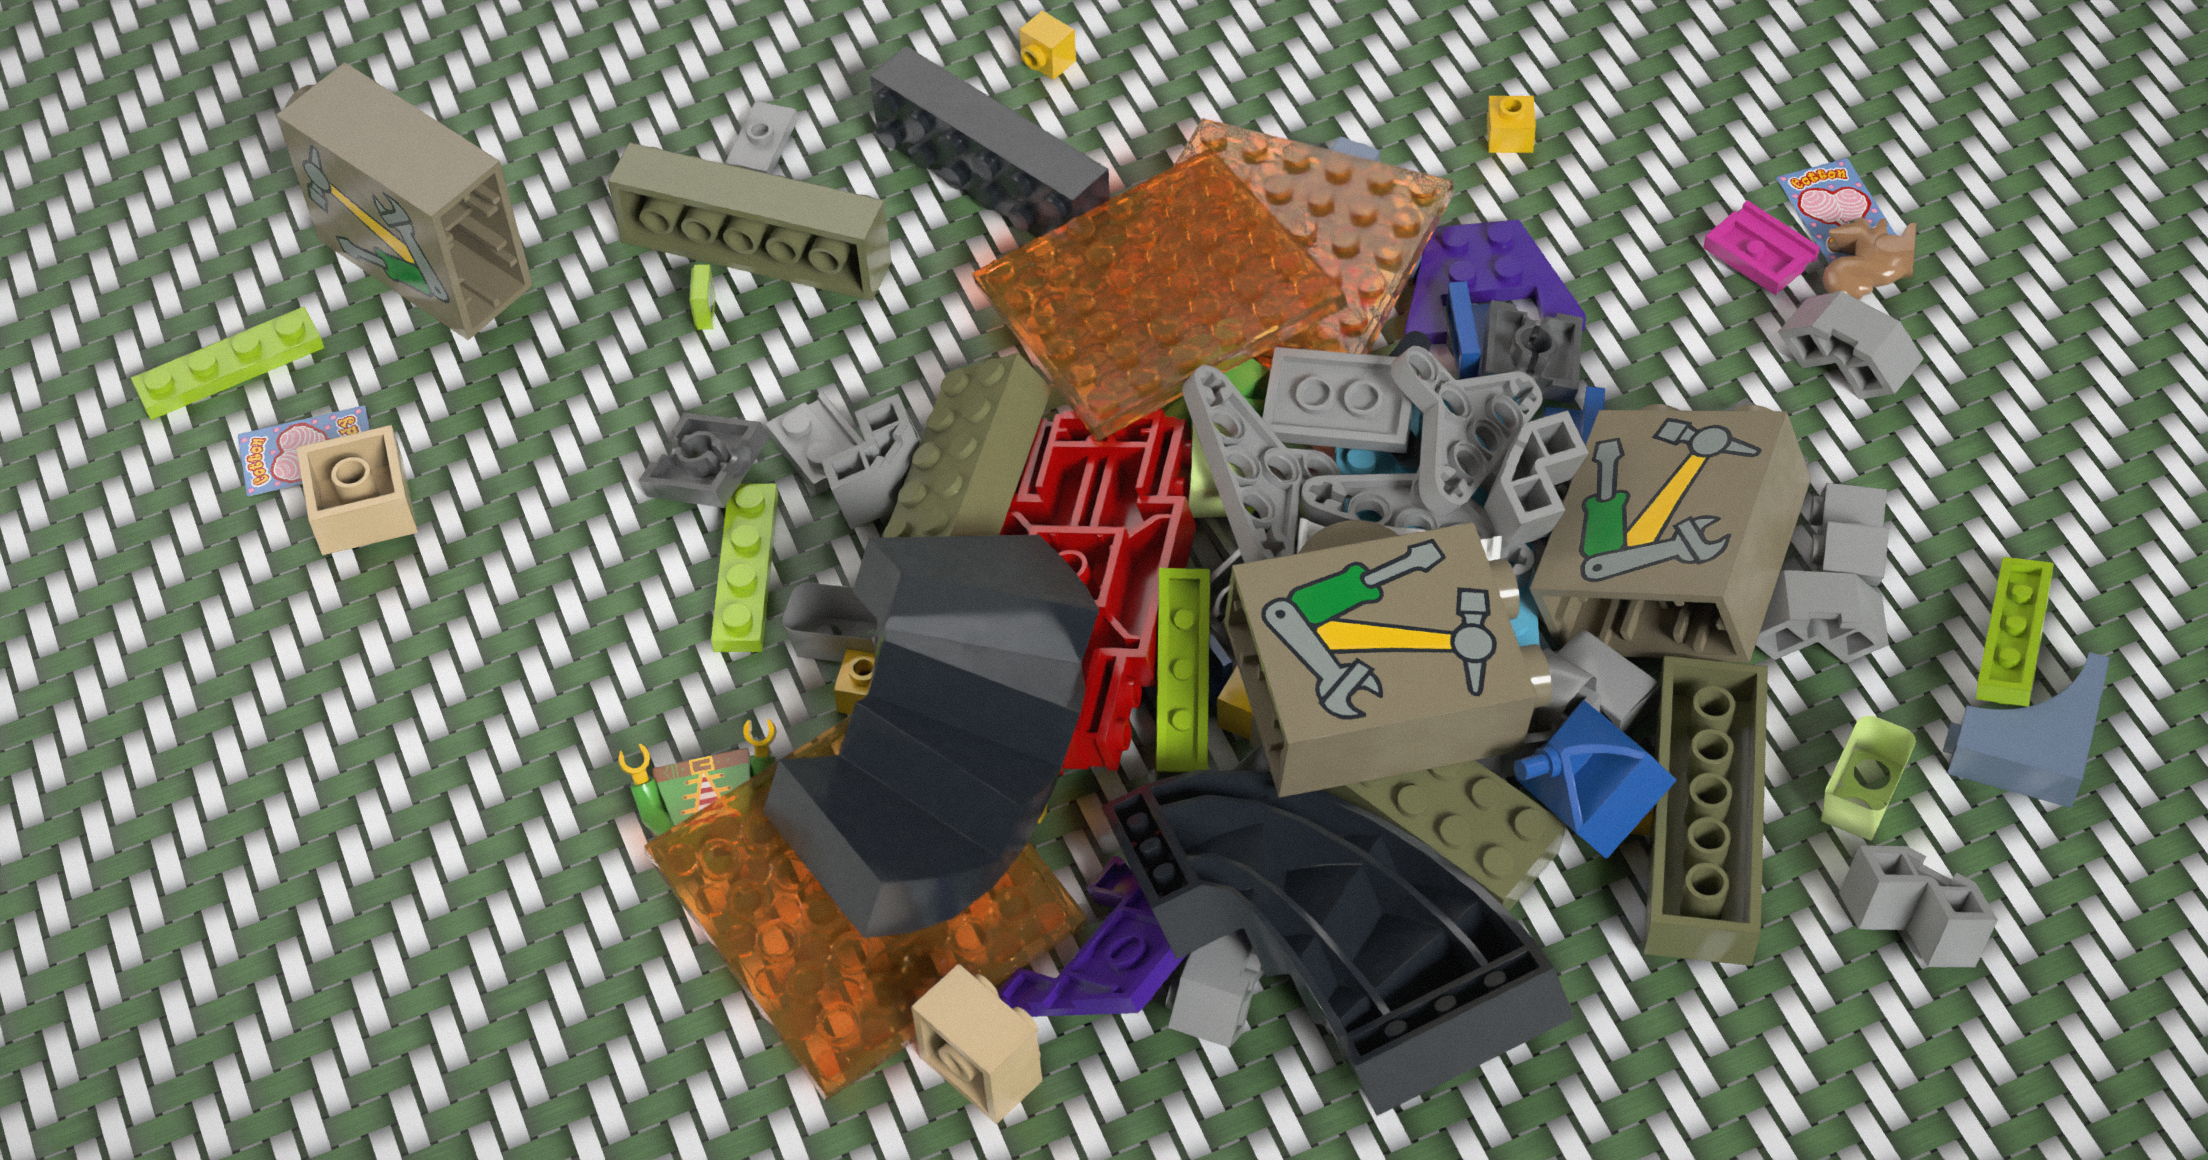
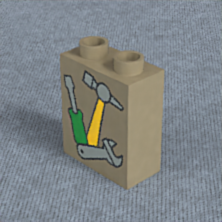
M346 62L317 84L307 85L297 90L288 100L285 109L276 115L319 241L465 339L470 340L533 286L501 163L492 155Z
M1664 404L1648 405L1641 410H1599L1585 445L1589 454L1571 481L1563 502L1565 512L1552 530L1530 587V591L1558 651L1580 630H1585L1623 657L1664 659V656L1750 663L1811 481L1787 411H1773L1760 405H1743L1733 411H1681Z
M1474 522L1232 565L1225 626L1279 798L1515 753L1522 750L1534 708L1550 704L1552 696L1550 671L1546 657L1538 644L1519 647L1510 620L1518 617L1520 606L1518 585L1513 568L1506 558L1487 560Z

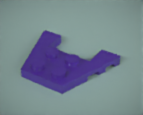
M1520 220L1429 228L1407 319L1405 335L1411 331H1420L1428 336L1431 345L1446 344L1448 330L1443 306H1446L1448 283L1467 281L1471 304L1491 302V300L1507 301L1534 298L1540 320L1546 316L1555 317L1557 313L1583 318L1582 331H1585L1586 316L1584 311Z
M1114 855L1086 888L1095 903L1115 909L1056 978L1018 967L998 991L999 998L1010 1008L1020 1007L1031 1017L1139 1013L1146 1003L1153 998L1155 992L1174 969L1185 959L1187 955L1176 960L1132 870H1130L1122 858Z

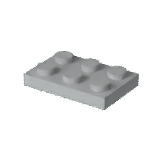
M1275 347L1262 419L1280 441L1285 443L1407 453L1414 403L1398 387L1392 377L1391 364L1397 357ZM1410 364L1411 369L1419 376L1417 369Z

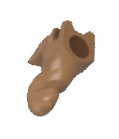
M1856 218L1828 231L1829 236L1834 239L1829 242V249L1854 254L1855 256L1840 257L1830 262L1825 268L1822 282L1827 293L1843 291L1860 300L1862 296L1870 294L1874 287L1889 285L1898 279L1913 278L1916 223L1907 225L1901 236L1887 233V221L1884 218L1880 219L1874 228H1871L1870 223L1866 219Z

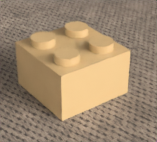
M392 425L296 447L308 519L322 555L418 533L404 460Z
M958 964L912 1006L920 1058L996 1125L1042 1082L1037 1024L1022 1008L1015 1007L1012 1009L999 998L996 988L983 975L976 974L973 976Z

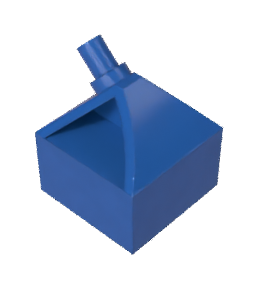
M1585 700L1577 706L1545 744L1535 751L1533 756L1516 760L1514 763L1516 774L1514 778L1606 859L1677 781L1649 753Z

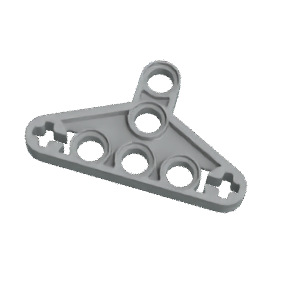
M1420 346L1410 347L1392 362L1391 374L1395 383L1423 413L1419 495L1425 506L1438 516H1448L1469 500L1512 444L1523 424L1527 423L1541 406L1543 401L1542 393L1532 377L1524 372L1515 371L1455 380L1430 352ZM1410 364H1412L1417 369V371L1421 375V378L1414 373V371L1410 367ZM1515 396L1518 397L1517 403L1512 399ZM1443 399L1449 403L1455 415L1446 407ZM1495 412L1500 415V417L1505 422V425L1500 422ZM1476 435H1478L1483 440V442L1487 446V449H1485L1481 445ZM1457 458H1458L1461 462H1463V464H1464V465L1466 466V468L1468 469L1469 474H1467V473L1461 468V466H1460L1459 463H1458ZM1445 482L1451 487L1446 492L1443 489Z
M1208 365L1200 366L1184 383L1182 388L1183 397L1242 558L1245 563L1293 555L1299 499H1301L1304 483L1313 477L1308 468L1313 469L1320 476L1341 475L1340 469L1336 462L1323 452L1286 448L1220 370ZM1213 422L1223 426L1229 432L1230 437L1220 433ZM1228 462L1238 466L1246 478L1237 475L1230 468ZM1268 465L1278 469L1283 474L1285 480L1275 476ZM1243 503L1252 506L1259 513L1261 519L1252 516L1245 509Z
M1457 458L1459 465L1467 473L1468 469L1463 464V462H1461ZM1420 466L1417 473L1314 476L1308 479L1302 488L1299 505L1301 515L1310 522L1324 527L1343 521L1360 520L1356 515L1357 512L1372 510L1382 517V520L1376 523L1383 526L1403 528L1419 526L1428 531L1474 522L1480 540L1498 536L1486 510L1472 498H1469L1466 503L1448 516H1438L1432 513L1419 497ZM1445 482L1443 489L1446 492L1451 487ZM1321 497L1327 498L1324 504L1318 503ZM1345 498L1351 499L1347 513L1343 512ZM1501 544L1500 559L1506 558L1508 561L1516 563L1513 571L1518 589L1526 586L1534 566L1535 557L1533 551L1526 544L1505 550Z

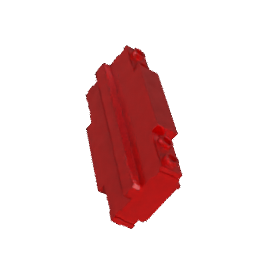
M1155 409V411H1063L1062 414H1055L1054 421L1041 419L1027 457L1024 473L1020 476L1000 535H1040L1087 586L1100 610L1082 661L1086 691L1081 713L1062 769L1088 770L1089 766L1107 767V770L1118 771L1122 751H1127L1131 743L1129 718L1132 708H1138L1140 705L1141 686L1157 687L1159 568L1187 567L1196 530V524L1188 505L1190 497V482L1188 478L1192 469V436L1186 419L1165 416L1163 409ZM1062 769L1060 771L1059 776L1064 774Z

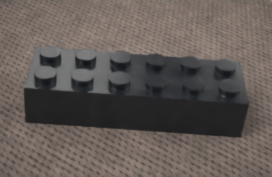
M908 46L902 48L870 75L876 133L880 141L888 148H895L911 158L920 168L928 169L943 178L950 187L962 190L976 199L985 209L997 212L1011 221L1020 231L1029 232L1043 241L1052 251L1062 253L1075 262L1111 232L1109 169Z

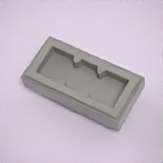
M755 101L725 164L772 175L797 123L796 109Z

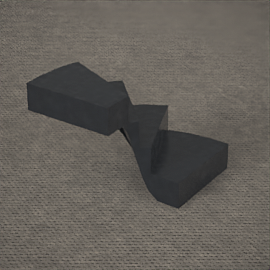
M1040 535L884 537L868 539L852 591L877 618L878 645L867 695L855 703L839 755L781 759L778 761L763 811L764 815L863 938L911 933L956 917L992 889L1025 848L1055 789L1081 713L1086 691L1082 661L1100 610L1087 586L1069 564Z
M1232 770L1190 771L1148 783L1101 806L1176 960L1225 935L1244 928L1266 976L1290 974L1313 1023L1324 1025L1331 1029L1353 1078L1361 1087L1376 1116L1575 1018L1553 965L1536 941L1514 916L1479 883L1430 846L1371 811L1323 790L1279 798L1272 775L1257 771Z

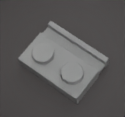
M824 392L817 395V401L809 405L804 402L765 423L768 437L815 495L830 488L821 460L864 442Z

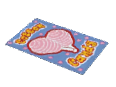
M1847 158L1776 178L1829 264L1840 257L1855 256L1854 254L1828 248L1829 242L1834 240L1828 234L1831 228L1840 227L1847 221L1856 218L1866 219L1870 223L1871 228H1874L1880 219H1886ZM1887 221V233L1896 235Z
M359 406L238 434L247 496L301 485L302 478L296 447L370 430L366 407Z

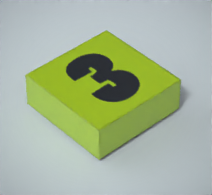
M710 264L694 265V268L691 270L689 296L694 325L697 327V330L713 329L716 293Z

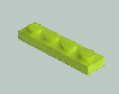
M305 306L133 376L131 381L150 420H153L325 347L319 332Z
M776 483L739 484L726 504L711 636L713 652H763L778 504Z
M2010 557L2002 558L1977 683L1976 700L2029 707L2054 563Z
M1159 568L1155 773H1187L1194 770H1208L1210 569Z

